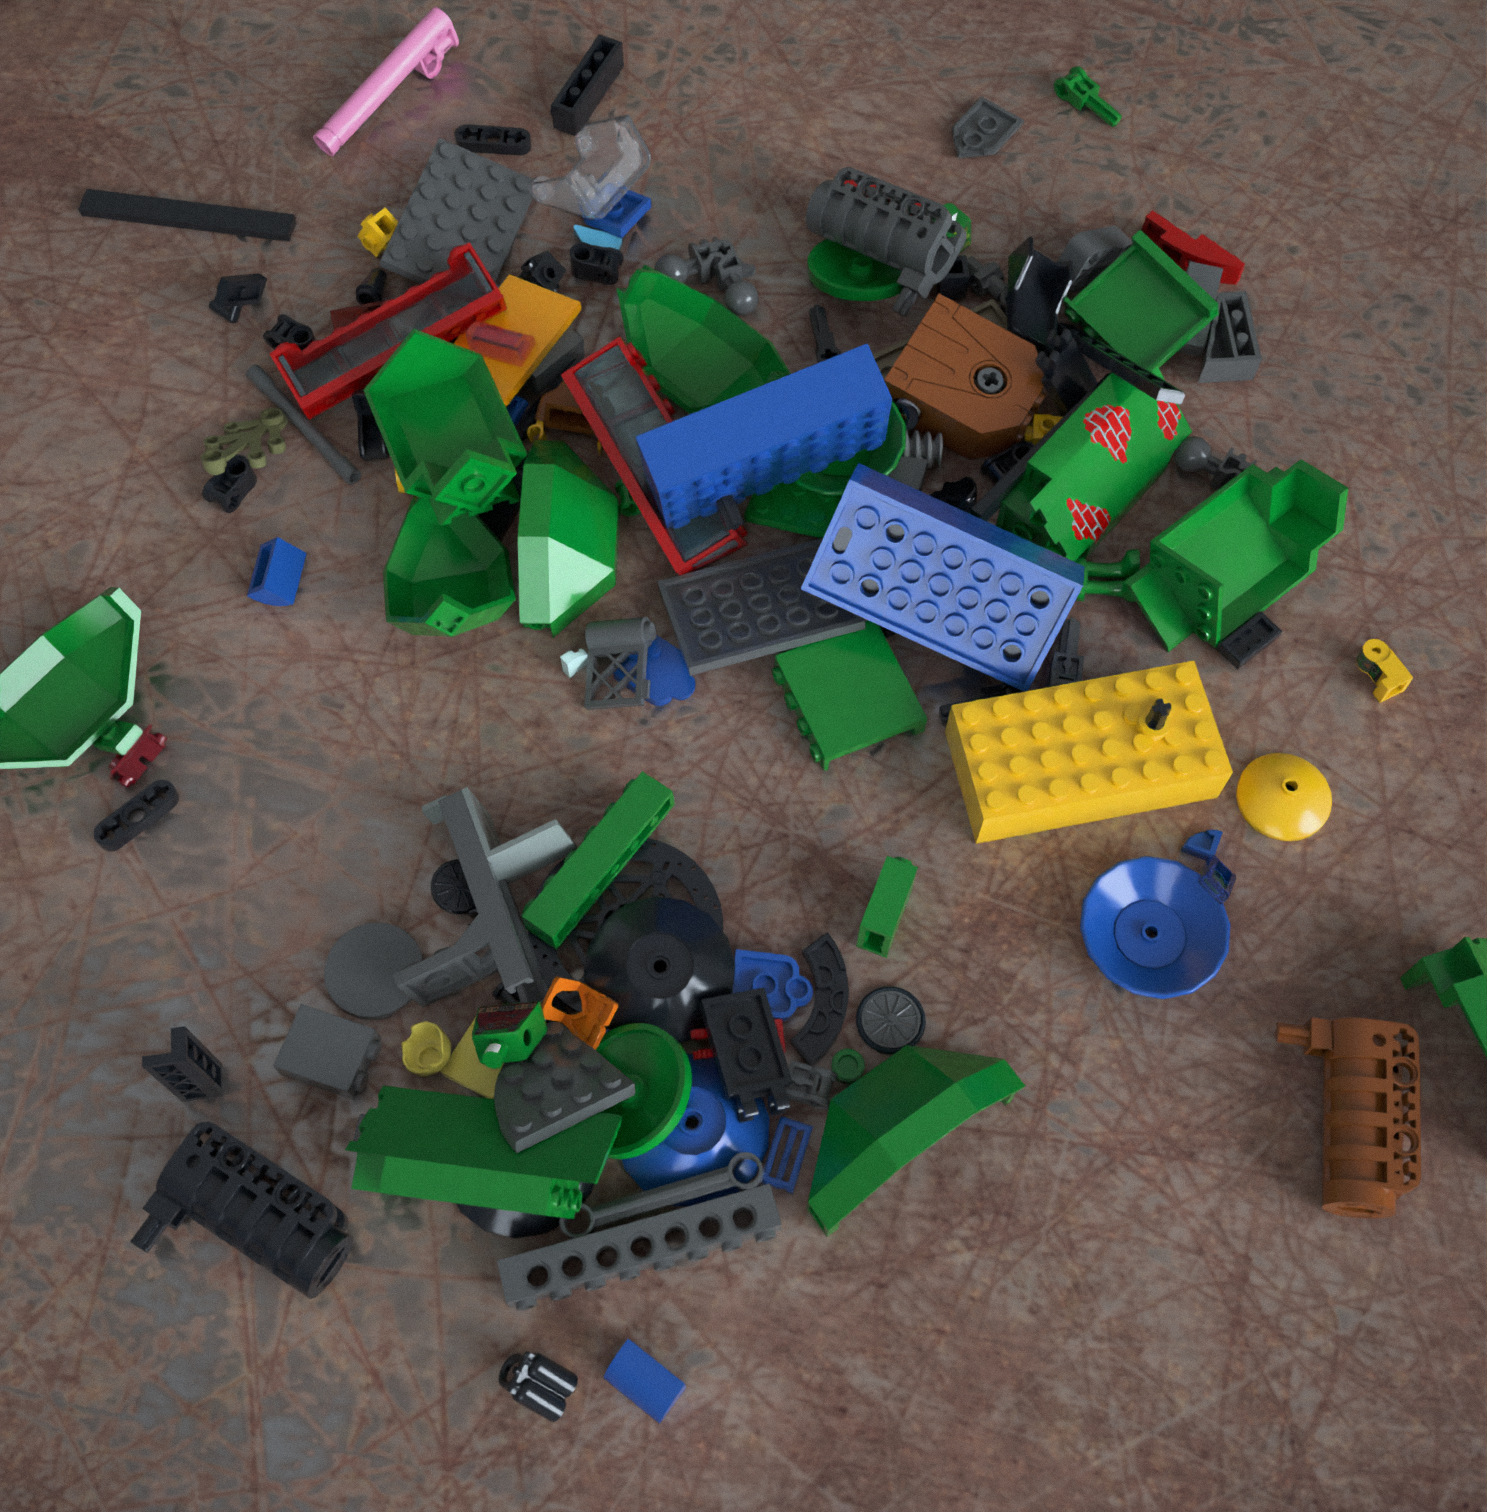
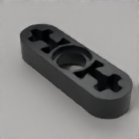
M466 124L459 126L454 133L456 145L474 153L521 156L527 154L532 147L530 133L523 128ZM491 137H498L500 139L496 143L487 142V139Z
M167 780L153 782L97 824L93 832L95 841L106 851L120 849L172 810L179 801L178 791ZM163 791L168 797L162 800L158 796L159 792ZM149 800L154 809L151 810L145 802ZM139 808L145 810L144 817L140 821H129V814L133 810ZM122 820L128 829L124 830L119 822ZM110 830L115 835L112 840L105 835Z

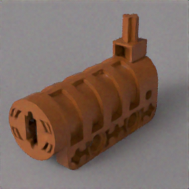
M1311 1017L1305 1025L1277 1022L1276 1030L1274 1031L1276 1042L1302 1045L1303 1055L1323 1057L1322 1209L1335 1215L1352 1218L1377 1219L1394 1216L1396 1214V1200L1402 1194H1407L1417 1188L1421 1182L1420 1049L1418 1033L1408 1024L1368 1018H1340L1331 1021ZM1399 1033L1402 1034L1403 1040L1408 1041L1403 1048L1400 1047L1399 1041L1394 1040ZM1403 1066L1410 1074L1408 1082H1402ZM1409 1090L1402 1095V1091ZM1403 1106L1409 1107V1111L1403 1114ZM1404 1134L1408 1136L1411 1142V1147L1408 1151H1403ZM1410 1158V1160L1403 1164V1159ZM1404 1175L1410 1177V1180L1404 1183Z

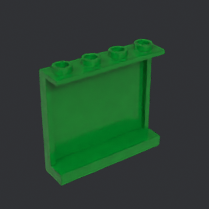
M1139 230L1132 236L1133 245L1072 300L1067 296L1063 299L1066 308L1064 313L1072 323L1076 324L1079 322L1084 327V332L1152 372L1156 366L1160 368L1219 315L1218 303L1146 234Z
M868 620L865 621V629L799 646L775 655L774 668L771 669L773 679L777 686L782 685L785 691L784 700L789 711H795L798 717L796 719L798 730L803 737L807 736L811 744L809 745V751L815 763L820 762L824 771L828 770L829 761L908 730H911L913 736L925 731L927 716L878 624Z

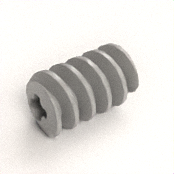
M918 430L914 431L911 438H909L908 431H906V448L901 457L927 459L928 469H931L934 462L937 461L940 470L943 450L942 433H937L935 439L932 440L931 433L926 431L923 439H920Z

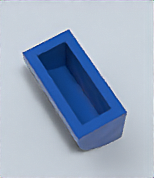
M279 537L261 544L247 596L258 602L273 606L293 605L307 553Z
M627 1339L618 1351L603 1379L659 1424L686 1389L685 1383L630 1339Z

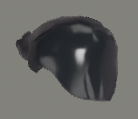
M964 477L956 482H945L941 491L936 490L930 496L970 513L971 508L977 503V487L971 477Z

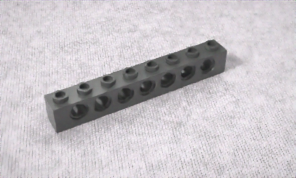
M766 1184L497 1260L507 1305L510 1308L516 1306L517 1311H522L537 1306V1300L551 1297V1301L562 1300L572 1296L571 1290L585 1287L586 1291L597 1290L607 1285L606 1280L619 1277L620 1281H628L641 1276V1270L654 1267L655 1272L663 1271L674 1267V1261L688 1257L689 1262H694L707 1258L709 1256L708 1251L722 1248L723 1252H729L743 1247V1241L755 1238L756 1242L760 1243L777 1237L775 1232L781 1231L782 1224L771 1185ZM740 1212H746L751 1215L753 1222L747 1228H739L733 1222L735 1215ZM705 1222H714L718 1225L719 1232L712 1238H706L699 1231L701 1225ZM673 1231L683 1233L686 1237L685 1242L680 1247H670L666 1243V1237L669 1233ZM642 1240L649 1242L652 1247L647 1256L637 1257L632 1253V1248L636 1242ZM612 1250L617 1254V1260L612 1266L603 1267L598 1263L599 1255L603 1251ZM571 1260H579L583 1263L582 1271L575 1277H569L564 1274V1267ZM539 1269L547 1271L548 1279L544 1285L535 1287L530 1284V1277L534 1271Z

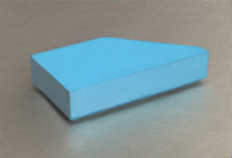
M574 225L573 227L574 235L580 242L601 247H612L617 250L622 245V238L607 232Z

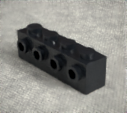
M601 34L597 36L551 104L550 114L553 119L554 129L576 137L578 136L624 67L622 42Z

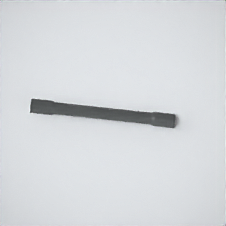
M259 365L251 366L246 373L248 379L283 411L287 418L331 463L333 469L349 485L356 483L361 477V472L331 444L275 385L274 380Z

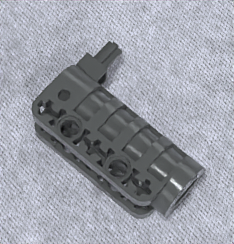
M851 167L839 170L833 180L822 182L812 194L806 211V224L810 232L902 271L897 283L903 289L892 308V311L902 317L908 315L917 296L926 299L933 284H937L944 279L967 238L965 229L957 221L952 220V215L942 204ZM852 179L857 184V187L849 183L844 184V182ZM949 232L951 234H954L956 232L957 236L955 238L951 237L949 239L946 236V233Z

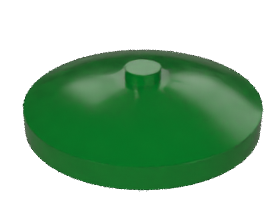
M828 239L817 244L809 253L807 273L810 281L818 289L831 296L852 301H876L894 297L900 294L903 289L897 283L902 271Z
M633 1023L620 1026L604 1034L596 1050L635 1083L636 1095L601 1111V1113L622 1115L620 1129L608 1156L611 1159L636 1157L659 1145L679 1123L691 1093V1065L682 1045L669 1033L657 1026Z

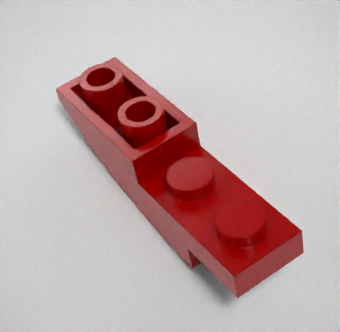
M1153 210L1146 215L1141 231L1184 271H1186L1191 261L1223 268L1220 283L1236 285L1239 282L1246 264L1238 257L1232 255L1203 234L1196 240L1193 239L1186 232H1183Z

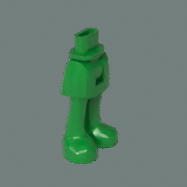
M1139 549L1128 550L1122 560L1115 563L1086 561L1083 557H1079L1075 561L1085 566L1083 587L1076 601L1083 602L1085 594H1101L1121 597L1128 602L1137 603L1124 581L1140 569ZM1088 577L1116 578L1123 580L1095 581L1088 580Z

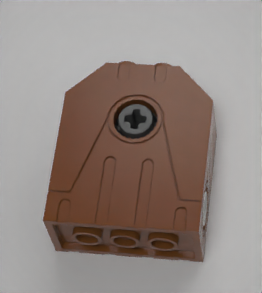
M940 293L884 379L891 394L892 402L910 404L917 409L918 422L913 428L914 430H918L923 435H925L926 431L930 432L933 440L937 433H942L943 446L969 460L999 454L1011 447L1013 443L1020 442L1026 433L1027 427L1032 423L1034 414L1039 412V407L1047 395L1042 392L1044 386L1041 380L1044 373L1035 362L1038 356L1035 345L962 305L959 307L958 303ZM901 414L903 420L905 421L906 415Z

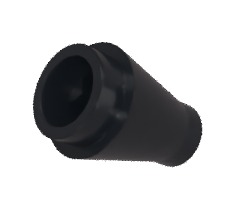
M373 268L370 274L356 288V300L361 306L371 309L382 302L385 280L387 278L386 273L382 269Z

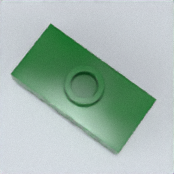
M116 720L104 729L102 735L93 745L102 751L125 755L143 734V730L136 724Z

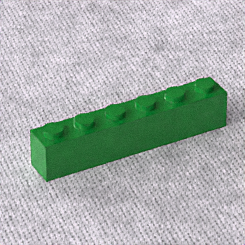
M643 771L636 779H631L626 784L623 795L616 803L612 802L606 808L603 819L598 825L589 828L584 836L583 843L578 849L569 852L564 860L563 867L558 873L549 876L544 883L543 891L536 899L532 898L525 905L522 912L523 915L521 916L525 928L557 950L674 807L673 791Z

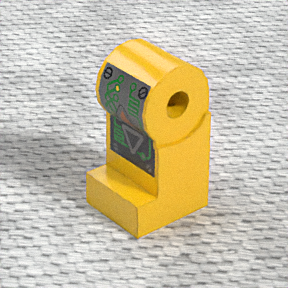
M1379 639L1366 641L1356 657L1357 667L1362 672L1368 674L1377 686L1373 695L1379 703L1405 691L1413 679V676L1385 642Z

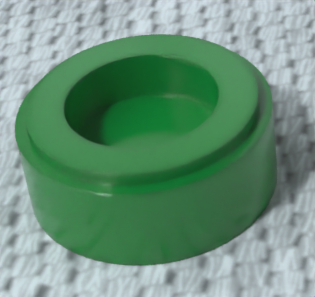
M842 1049L833 1056L831 1071L838 1075L837 1081L840 1083L853 1084L864 1073V1059L856 1050Z

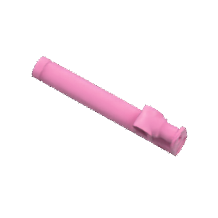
M433 7L322 126V129L315 133L313 140L326 154L333 156L340 149V146L342 147L413 69L430 79L438 75L442 67L444 54L451 47L456 48L459 45L457 34L449 17L441 9Z

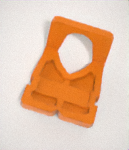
M555 977L541 1004V1008L546 1020L562 1022L572 1034L597 1050L606 1032L605 1027L609 1026L618 1008V1004L611 998L606 997L605 994L583 982ZM561 991H578L582 1002V1011L569 1015L553 1007L552 1000Z

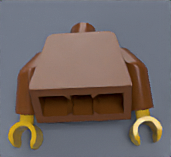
M592 380L588 381V386L608 419L615 418V409L610 400L603 396V387L595 385ZM562 381L556 389L542 395L534 417L536 424L531 425L527 429V435L531 443L536 434H540L538 440H547L543 429L544 424L545 427L595 435L565 381ZM598 440L597 450L598 454L601 455L602 445Z

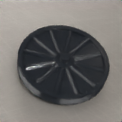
M459 859L451 860L441 865L435 871L431 880V893L436 904L443 910L454 914H465L472 909H476Z

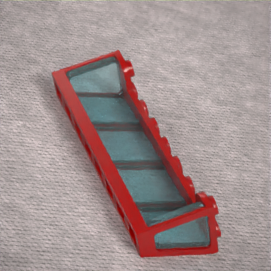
M470 242L465 245L456 246L450 251L447 259L450 269L435 273L431 276L430 280L421 285L410 287L405 294L396 299L385 301L378 309L370 313L361 314L356 321L347 326L336 328L331 335L322 340L311 342L306 349L301 351L296 343L284 342L269 353L309 420L348 399L355 390H364L413 328L449 342L507 310L503 295Z
M619 336L562 373L561 376L676 573L683 575L695 572L748 546L744 538L748 533L743 525L735 530H727L719 509L711 516L701 517L700 515L692 518L689 524L681 528H666L645 478L635 436L675 421L672 415L676 411L667 398L662 400L658 393L662 388L653 374L648 376L643 368L648 364L640 351L635 348L632 342L626 344Z

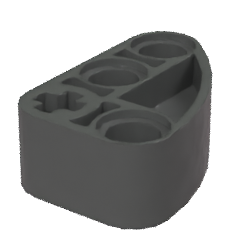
M1115 225L1076 234L1068 242L1056 262L1058 264H1065L1072 261V284L1069 290L1075 292L1087 287L1133 245L1132 240Z

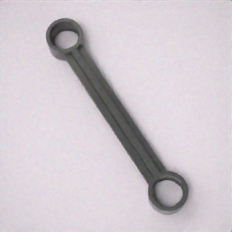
M742 1152L735 1155L729 1165L724 1168L591 1208L582 1203L580 1210L587 1211L591 1217L589 1228L582 1234H573L567 1229V1218H560V1227L570 1239H575L595 1233L597 1227L733 1186L742 1191L760 1186L764 1179V1168L756 1155ZM743 1160L754 1161L759 1167V1174L751 1183H741L734 1176L735 1167Z

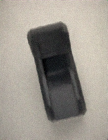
M355 390L352 393V400L358 418V448L360 457L364 461L388 459L390 454L363 390Z

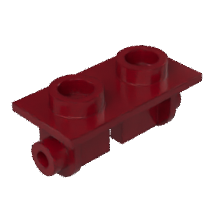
M149 724L125 755L117 754L108 767L112 769L109 778L112 780L117 774L120 776L118 782L125 788L135 785L148 768L139 759L143 757L152 763L166 747L164 743L167 741V738L159 732L152 735L150 732L153 725Z

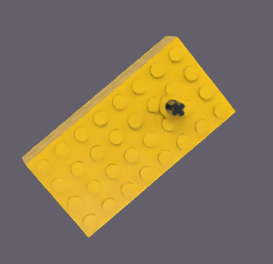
M1195 661L951 705L945 730L976 844L1218 798L1233 773Z

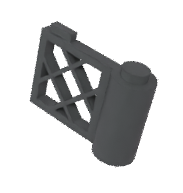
M648 617L589 622L585 630V639L589 651L584 707L587 710L644 706V699H650L651 681L646 680L648 647L656 639L654 623ZM638 654L637 664L628 672L621 664L630 655ZM609 657L613 662L600 674L597 671V659ZM619 667L626 676L613 687L607 679ZM632 680L636 685L635 697L623 698L619 693ZM604 683L611 691L602 700L594 701L595 691Z

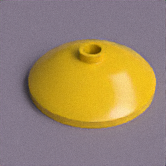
M1271 753L1260 756L1247 765L1237 782L1236 799L1243 817L1255 830L1272 839L1297 841L1308 838L1324 825L1331 812L1332 795L1325 777L1313 764L1296 755ZM1285 785L1292 786L1294 791L1288 790Z

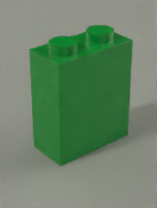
M886 857L861 921L856 947L887 958L911 895L918 869L908 859L903 857Z

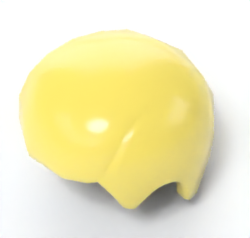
M429 1021L411 1026V1036L401 1043L402 1062L410 1073L417 1076L429 1077L441 1071L447 1065L451 1056L452 1044L441 1027Z

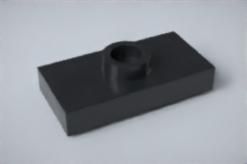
M1260 611L1218 644L1216 650L1238 670L1279 638L1283 631Z

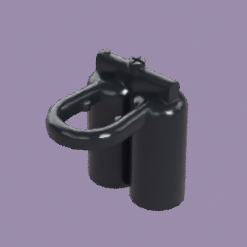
M526 1351L523 1355L513 1354L504 1362L499 1372L498 1380L501 1387L511 1393L512 1398L517 1403L545 1419L555 1422L564 1413L566 1408L565 1398L569 1397L575 1390L578 1377L575 1373L541 1353L532 1354ZM519 1362V1366H515L512 1370V1373H514L513 1378L508 1382L509 1370L515 1363Z

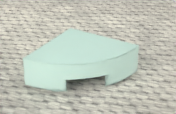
M579 649L576 653L571 650L560 657L563 672L569 678L575 675L588 664V653L583 649Z

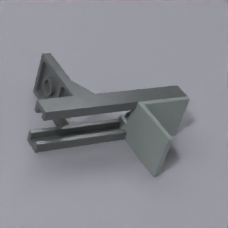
M468 787L421 807L422 812L432 824L435 825L445 820L478 915L454 946L441 948L433 956L420 962L410 963L402 971L393 974L396 986L423 1008L499 971L504 988L510 994L517 991L521 1003L540 1001V1004H542L548 988L509 883L566 857L570 851L577 850L576 844L558 820L555 819L501 845L490 813ZM490 945V948L482 958L475 953Z

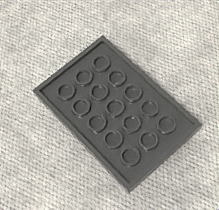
M439 138L380 260V267L423 284L430 280L431 276L435 273L450 269L447 259L453 248L470 242L496 283L538 189L539 181ZM473 276L443 294L470 304L486 295L487 292L479 280Z
M823 538L657 581L660 596L690 676L865 629L864 618L801 590V586Z

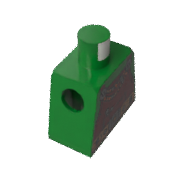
M540 1001L481 1006L478 1008L472 1031V1040L480 1063L485 1064L491 1069H497L503 1063L523 1061L529 1057L548 1030Z

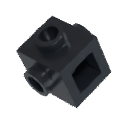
M545 251L526 260L521 267L522 273L518 278L556 292L559 288L558 282L566 272V269L549 251Z

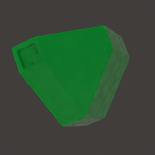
M645 264L642 269H637L632 274L627 288L616 287L627 344L632 342L635 348L640 351L648 364L643 368L648 376L651 374L655 376L662 388L660 391L689 414L791 374L770 340L717 300Z
M534 441L523 466L518 525L520 623H523L524 627L534 630L551 628L553 638L616 585L620 511L618 498L564 441Z
M414 495L383 570L386 622L411 635L452 637L499 620L516 600L508 549L478 515L469 517L468 513L453 517L451 519L452 523L440 526L430 501Z
M108 588L43 632L0 672V769L70 766L102 735V732L108 725L118 720L133 705L141 610L120 588Z
M906 1045L830 1100L807 1210L828 1237L839 1228L840 1222L902 1167L978 1112L999 1101H1002L1005 1106L1009 1104L1014 1095L1025 1087V1084L1007 1061L1002 1058Z

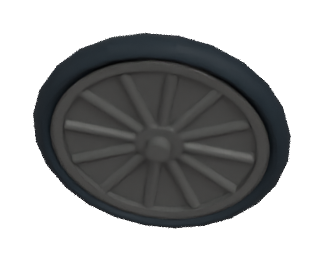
M888 986L875 989L862 999L856 1013V1026L863 1041L869 1047L881 1053L895 1054L906 1045L915 1046L924 1034L926 1018L922 1005L913 994L902 988Z

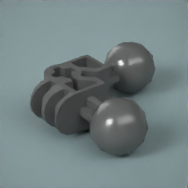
M713 237L712 242H708L706 239L700 240V245L698 246L691 242L688 244L690 259L683 260L677 255L666 254L659 258L655 264V270L683 284L687 276L692 274L697 275L701 284L710 282L713 275L717 276L719 290L726 289L724 295L725 305L735 315L746 316L753 312L758 304L759 296L755 286L748 281H742V278L755 275L756 266L742 262L735 251L734 245L727 240H718L717 237Z
M1196 436L1187 437L1175 450L1174 456L1177 465L1183 471L1194 473L1205 470L1214 475L1208 486L1215 490H1219L1252 464L1256 465L1257 460H1254L1252 463L1247 462V455L1241 453L1239 456L1234 455L1233 447H1231L1224 460L1221 461L1212 456L1209 443L1203 438Z

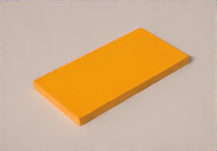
M510 274L498 288L504 297L507 310L460 335L453 343L482 354L506 407L582 310L581 302Z

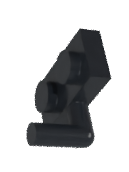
M260 273L221 277L215 299L209 303V309L228 322L236 323L243 305L260 304L267 278Z

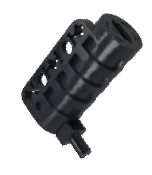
M201 1122L190 1131L162 1170L157 1181L156 1192L153 1193L142 1208L150 1215L130 1241L148 1253L167 1226L177 1230L186 1216H188L307 1298L313 1299L324 1291L340 1271L352 1248L353 1237L346 1233L348 1228L347 1216L329 1199L216 1124ZM203 1133L211 1134V1137L203 1145V1141L200 1139ZM217 1144L221 1145L218 1151L215 1149ZM229 1151L236 1156L233 1161L226 1158ZM251 1164L257 1168L254 1174L248 1171ZM264 1174L273 1181L278 1182L275 1188L261 1181ZM284 1189L291 1192L287 1198L282 1195ZM307 1201L312 1204L309 1211L304 1208ZM319 1211L327 1216L324 1220L315 1217Z

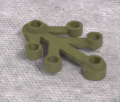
M272 407L261 411L259 419L226 423L223 426L225 435H212L203 440L206 450L200 456L203 469L210 475L222 474L227 466V461L248 446L250 453H248L247 457L250 467H264L267 464L265 452L262 451L260 437L269 432L270 438L267 440L269 452L272 454L283 453L286 450L284 438L281 437L280 431L288 423L287 416L280 408ZM232 444L222 451L223 445Z

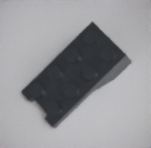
M1032 236L1028 237L1008 256L1007 331L1035 345L1038 354L1040 351H1043L1045 356L1049 358L1054 349L1048 344L1047 337L1051 330H1055L1057 334V314L1072 284V261L1058 264L1033 249Z

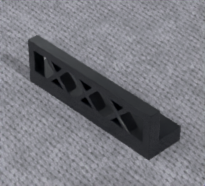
M185 1026L171 1028V1053L142 1056V1067L182 1102L223 1096L222 1063Z

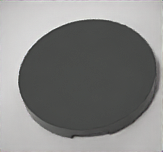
M388 923L363 924L346 932L331 948L324 968L326 988L333 1001L347 1014L364 1020L384 1019L392 1016L393 1013L399 1011L413 1000L396 986L393 974L402 971L410 963L420 962L424 959L415 940L403 929Z

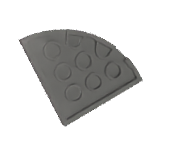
M547 1023L548 1030L529 1057L523 1061L506 1062L499 1072L494 1093L496 1116L503 1137L516 1153L636 1095L635 1083L595 1049L572 1034L563 1023Z

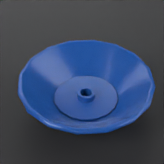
M1143 856L1119 861L1096 877L1082 901L1080 931L1088 956L1108 980L1132 994L1159 999L1191 994L1216 976L1229 953L1230 922L1221 897L1201 874L1176 860ZM1200 877H1202V879L1208 884V886H1209V887L1214 891V893L1218 896L1219 901H1217V900L1200 884V882H1202V880H1201ZM1145 931H1153L1155 933V937H1148Z
M687 1054L691 1065L692 1085L689 1101L683 1116L674 1130L659 1145L639 1156L621 1159L625 1171L643 1191H647L727 1167L731 1159L742 1152L756 1155L762 1163L769 1147V1115L763 1099H754L759 1113L757 1116H753L754 1120L740 1123L736 1111V1098L725 1099L714 1058L694 1060L693 1054ZM689 1119H696L699 1124L696 1128L690 1129L686 1126V1122ZM743 1160L735 1167L734 1176L739 1182L748 1183L756 1176L759 1167L754 1161ZM733 1186L672 1206L688 1207L731 1195L740 1190Z

